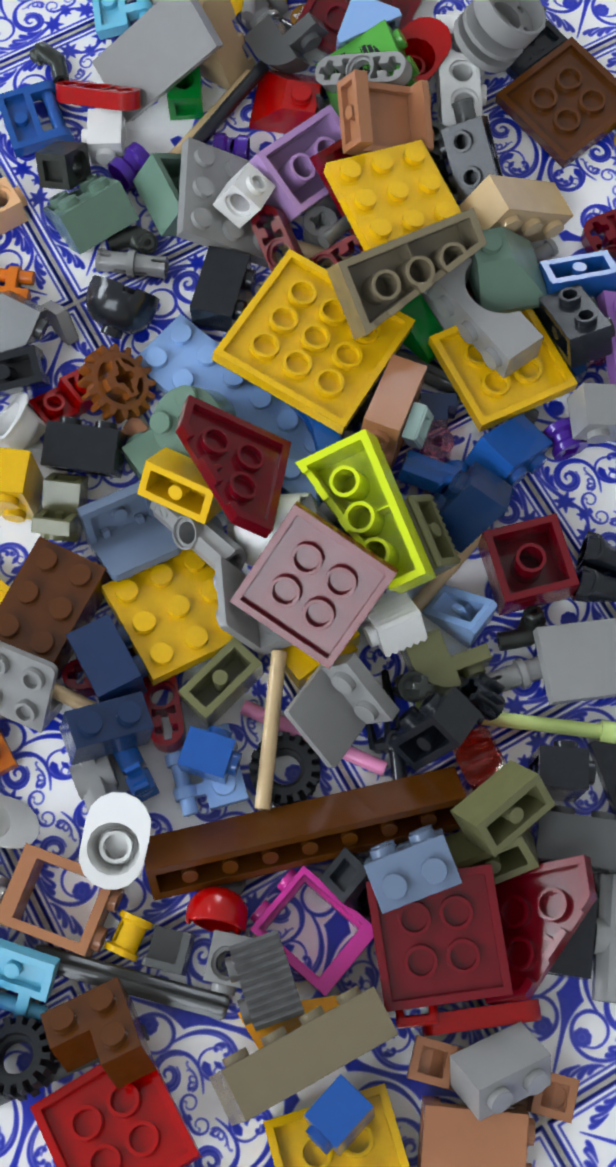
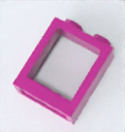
M303 865L298 872L291 869L277 885L281 893L271 904L265 900L250 917L255 923L250 930L255 936L269 933L266 931L304 884L351 923L358 931L320 977L283 946L289 966L326 997L374 938L373 928L369 921L356 910L344 905L317 876Z

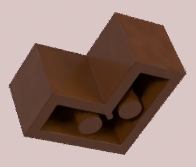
M118 977L40 1014L49 1048L67 1073L99 1058L101 1066L117 1089L157 1070L134 1003Z

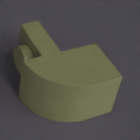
M52 472L43 479L42 509L32 517L31 533H39L40 537L47 540L78 542L83 529L76 508L87 504L89 476Z
M439 628L427 632L428 638L425 642L420 641L418 645L413 644L411 648L406 647L404 651L400 650L408 672L417 671L428 676V683L434 685V692L437 691L439 694L453 686L458 689L462 683L459 677L463 676L464 680L472 676L479 677L481 673L486 672L485 668L488 667L492 659L487 643L450 656Z

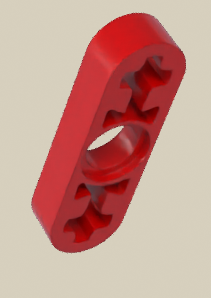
M66 80L55 83L56 100L59 103L119 111L141 108L140 89L136 87L79 80Z
M537 998L438 1012L440 1025L422 1026L421 1028L422 1035L425 1037L513 1025L520 1021L522 1023L540 1021L542 1016L539 999Z

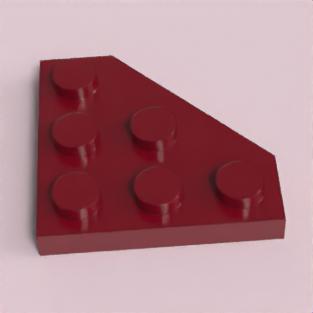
M189 395L183 403L175 431L230 523L263 538H267L273 531L291 442Z
M583 854L539 864L540 867L495 885L513 995L485 998V1003L495 1005L532 998L597 899L590 857Z

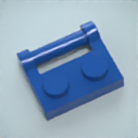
M45 80L0 94V112L16 158L37 152L57 140L74 142L72 130L66 126L56 100L54 82ZM38 100L44 102L53 129L43 131L33 102Z

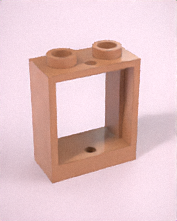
M392 354L366 411L361 430L366 429L377 437L391 471L404 443L401 436L413 403H419L428 367Z
M26 843L0 904V924L91 958L93 952H100L104 945L108 928L103 926L109 911L115 913L118 909L124 890L121 888L118 890L100 889L79 942L21 921L45 862L85 877L80 863Z

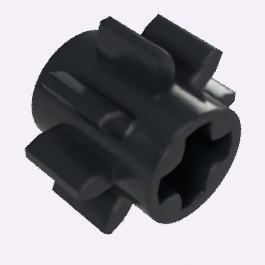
M481 673L478 678L472 676L465 679L458 688L482 713L477 721L479 725L483 723L484 719L487 721L496 719L505 707V699L500 695L505 688L504 685L484 673Z

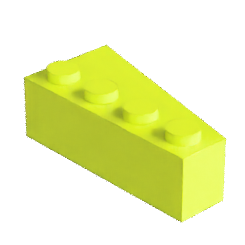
M363 429L295 462L301 472L313 484L314 489L322 500L327 503L336 515L344 530L355 541L398 569L396 576L388 586L389 590L402 594L436 578L376 436Z

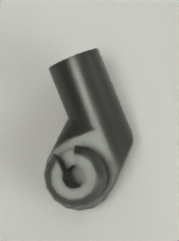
M46 42L36 43L35 48L30 50L31 61L33 63L37 62L38 66H42L45 63L48 64L51 68L54 84L59 81L70 80L64 55Z
M137 225L121 230L107 238L111 251H118L129 247L143 254H151L158 246L156 236Z

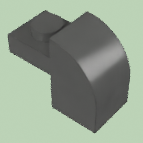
M309 12L288 31L282 22L268 14L244 36V39L256 57L280 72L293 74L301 72L310 66L304 54L317 48L322 38L329 32L323 22Z

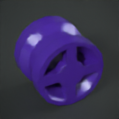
M570 417L552 423L543 431V434L553 442L551 454L556 461L571 458L588 446L587 440H573Z

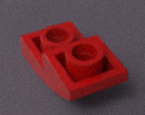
M77 369L60 377L58 387L28 400L27 405L46 424L47 420L59 422L60 416L78 418L91 409L94 403L91 400H82L81 397L87 391L86 388L77 386V382L84 377L78 373Z

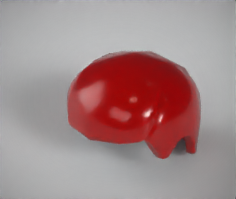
M207 887L198 891L190 899L186 910L185 922L190 925L191 921H193L197 926L209 932H214L215 929L224 932L234 931L235 934L240 935L247 928V905L238 893L227 887Z

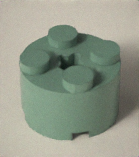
M182 385L167 392L158 402L149 421L150 428L161 449L167 447L190 457L175 432L183 403L189 395L236 416L230 401L219 392L188 385Z

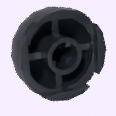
M94 275L88 286L86 305L91 318L102 325L101 333L121 339L123 333L137 334L144 331L151 324L158 308L159 298L138 288L134 290L124 286V283Z

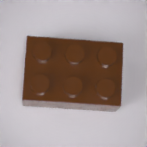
M39 536L0 604V641L54 663L58 668L56 679L59 680L65 665L68 664L74 653L66 634L92 621L104 599L101 586L112 581L106 567Z

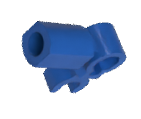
M138 747L113 754L124 776L127 775L125 781L133 796L144 802L160 793L147 767L142 768L146 763Z

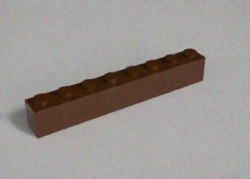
M455 766L274 807L270 810H261L152 835L149 839L145 858V871L154 901L198 891L211 886L254 878L335 859L344 847L355 853L369 851L371 847L391 839L394 840L395 844L409 841L408 836L411 831L432 824L433 830L442 828L444 833L459 830L461 828L450 810L467 796Z

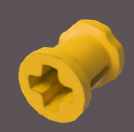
M121 909L119 913L121 920L111 941H107L103 948L128 960L137 962L139 957L137 955L138 948L146 931L152 930L154 924Z

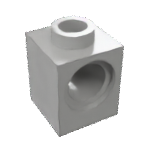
M214 929L203 976L204 981L212 982L210 991L235 996L236 988L242 989L239 981L231 983L229 976H224L219 972L218 960L223 954L230 952L229 946L252 939L251 937Z

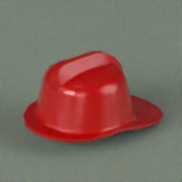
M420 17L410 21L401 32L408 43V47L404 49L405 53L413 58L420 72L416 76L417 82L419 80H427L430 83L432 76L448 56L452 47V35L448 27L441 20L432 17Z

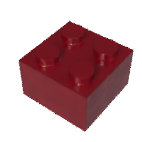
M557 514L483 531L478 549L494 600L498 605L499 616L524 610L533 605L540 606L572 598L580 583Z

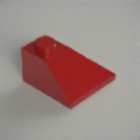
M269 70L258 82L249 129L288 133L319 112L316 104V94L320 93L323 98L325 89L317 82L315 76Z

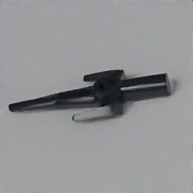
M384 669L381 672L382 688L395 703L389 672ZM398 714L394 718L396 728H390V721L384 722V736L378 740L373 724H366L369 749L377 754L389 753L393 780L408 777L406 761L388 744L401 726L397 722L399 719Z

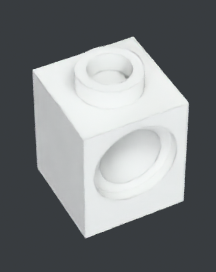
M248 162L227 182L213 203V206L240 229L262 209L276 186Z

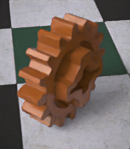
M114 343L108 349L105 345H101L84 359L85 363L78 369V373L84 377L77 382V386L86 388L87 392L81 398L83 401L91 400L94 403L91 407V412L94 413L100 409L103 411V420L107 421L114 416L116 423L121 424L126 419L138 418L149 410L150 406L148 403L155 399L156 396L149 390L156 385V381L147 378V374L152 370L150 367L143 368L140 365L143 360L141 355L134 359L131 357L130 347L120 352L118 344Z

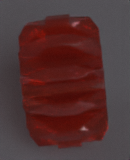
M482 725L473 728L462 745L453 750L461 771L473 791L506 764V760L495 738H493L490 730Z

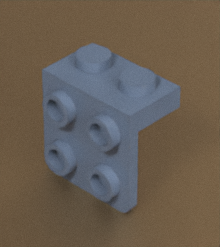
M140 482L76 508L87 544L100 563L106 567L107 573L114 581L130 578L143 570L166 562L182 552V549L178 548L174 543L172 532L153 516V511L149 508L152 501L137 494Z
M432 824L411 831L408 836L409 841L395 845L394 840L391 839L371 847L370 856L366 858L364 868L382 914L462 883L442 828L433 830Z

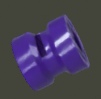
M214 133L213 147L249 160L250 136L239 134L234 138L228 137L226 133Z
M132 142L125 148L122 157H115L107 164L108 171L113 179L121 182L124 190L131 191L135 188L134 178L150 154L140 144Z

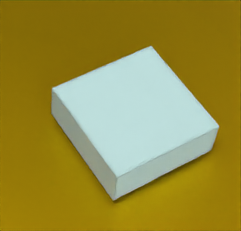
M418 402L413 403L401 436L410 447L423 448L434 418L427 405Z

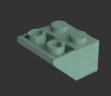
M94 173L88 175L87 180L79 184L80 187L72 192L62 191L48 200L50 205L43 208V211L71 250L81 255L139 220L120 181L103 175L97 176Z

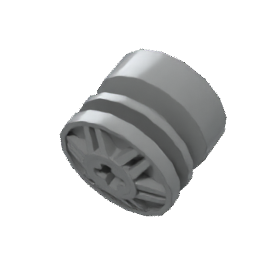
M473 0L455 20L453 27L455 42L464 56L483 71L491 73L505 72L521 55L523 49L545 28L546 15L540 0Z

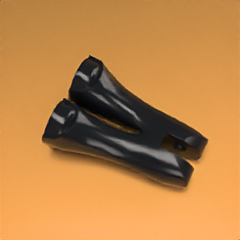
M588 531L582 542L576 565L580 585L571 599L572 601L616 603V548L609 544L600 534Z

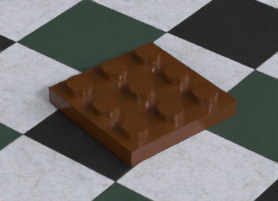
M570 37L496 94L495 102L563 169L616 128V78L573 37Z

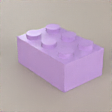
M330 104L259 151L249 161L276 186L264 205L280 208L285 213L289 224L330 195L310 160V157L341 139L340 118Z

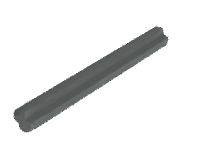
M43 944L37 945L34 949L61 958L56 975L96 986L118 977L127 993L135 997L223 1020L228 1011L230 998L225 994L94 958H88Z

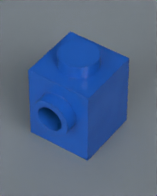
M190 726L177 765L183 772L226 785L229 775L236 776L242 759V753L237 752V741L231 738V732L215 726H209L208 731Z

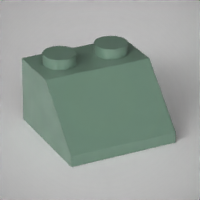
M151 153L133 180L161 236L177 235L181 154Z

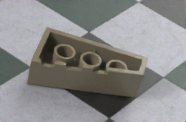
M474 208L339 261L326 269L354 340L368 335L378 325L393 316L407 303L426 291L440 278L451 272L487 244Z
M357 985L335 997L339 1005L325 1013L320 1005L298 1017L302 1026L290 1033H287L285 1027L282 1026L260 1038L264 1047L250 1055L246 1047L222 1059L226 1068L208 1078L231 1126L247 1122L399 1035L374 986L361 992Z

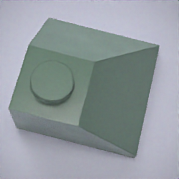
M505 227L482 230L487 244L470 256L472 265L468 280L475 302L479 306L497 313H511L539 308V298L548 295L531 241Z

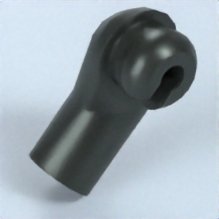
M535 605L525 608L516 629L497 632L496 637L499 650L505 651L535 644L532 631L536 627H542L546 624L542 608Z

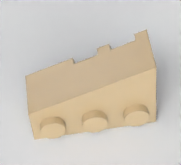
M198 0L223 43L220 49L200 65L201 76L228 90L246 70H251L255 63L253 58L246 57L242 47L246 40L243 33L236 32L232 22L236 15L230 0Z
M489 174L459 205L461 212L474 208L482 230L505 227L531 242L557 236L563 231L564 225L574 216L554 182Z

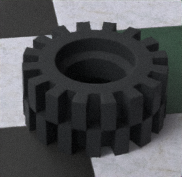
M283 732V735L278 736L276 758L280 756L293 757L298 761L301 772L298 779L288 785H282L273 780L271 803L276 807L307 800V797L309 795L312 796L316 791V786L320 780L321 765L316 752L303 740L302 736L298 734L290 736V732ZM261 742L258 744V749L253 751L251 755L252 760L249 763L250 778L255 791L257 788Z
M17 1015L16 1021L11 1017L3 1018L4 1025L0 1027V1095L8 1100L13 1101V1097H15L19 1101L27 1100V1094L33 1097L41 1094L38 1089L41 1085L47 1088L51 1084L48 1076L50 1073L56 1075L58 1067L54 1064V1060L58 1059L50 1050L44 1027L38 1021L31 1017L28 1020L22 1015ZM24 1042L30 1044L33 1058L29 1067L18 1074L8 1073L4 1068V1056L7 1050L16 1043Z

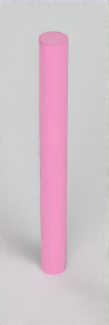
M246 700L240 714L263 724L265 708ZM280 715L279 731L282 733L290 732V736H296V734L301 736L287 717ZM353 746L349 748L342 758L380 776H383L388 765L387 761Z

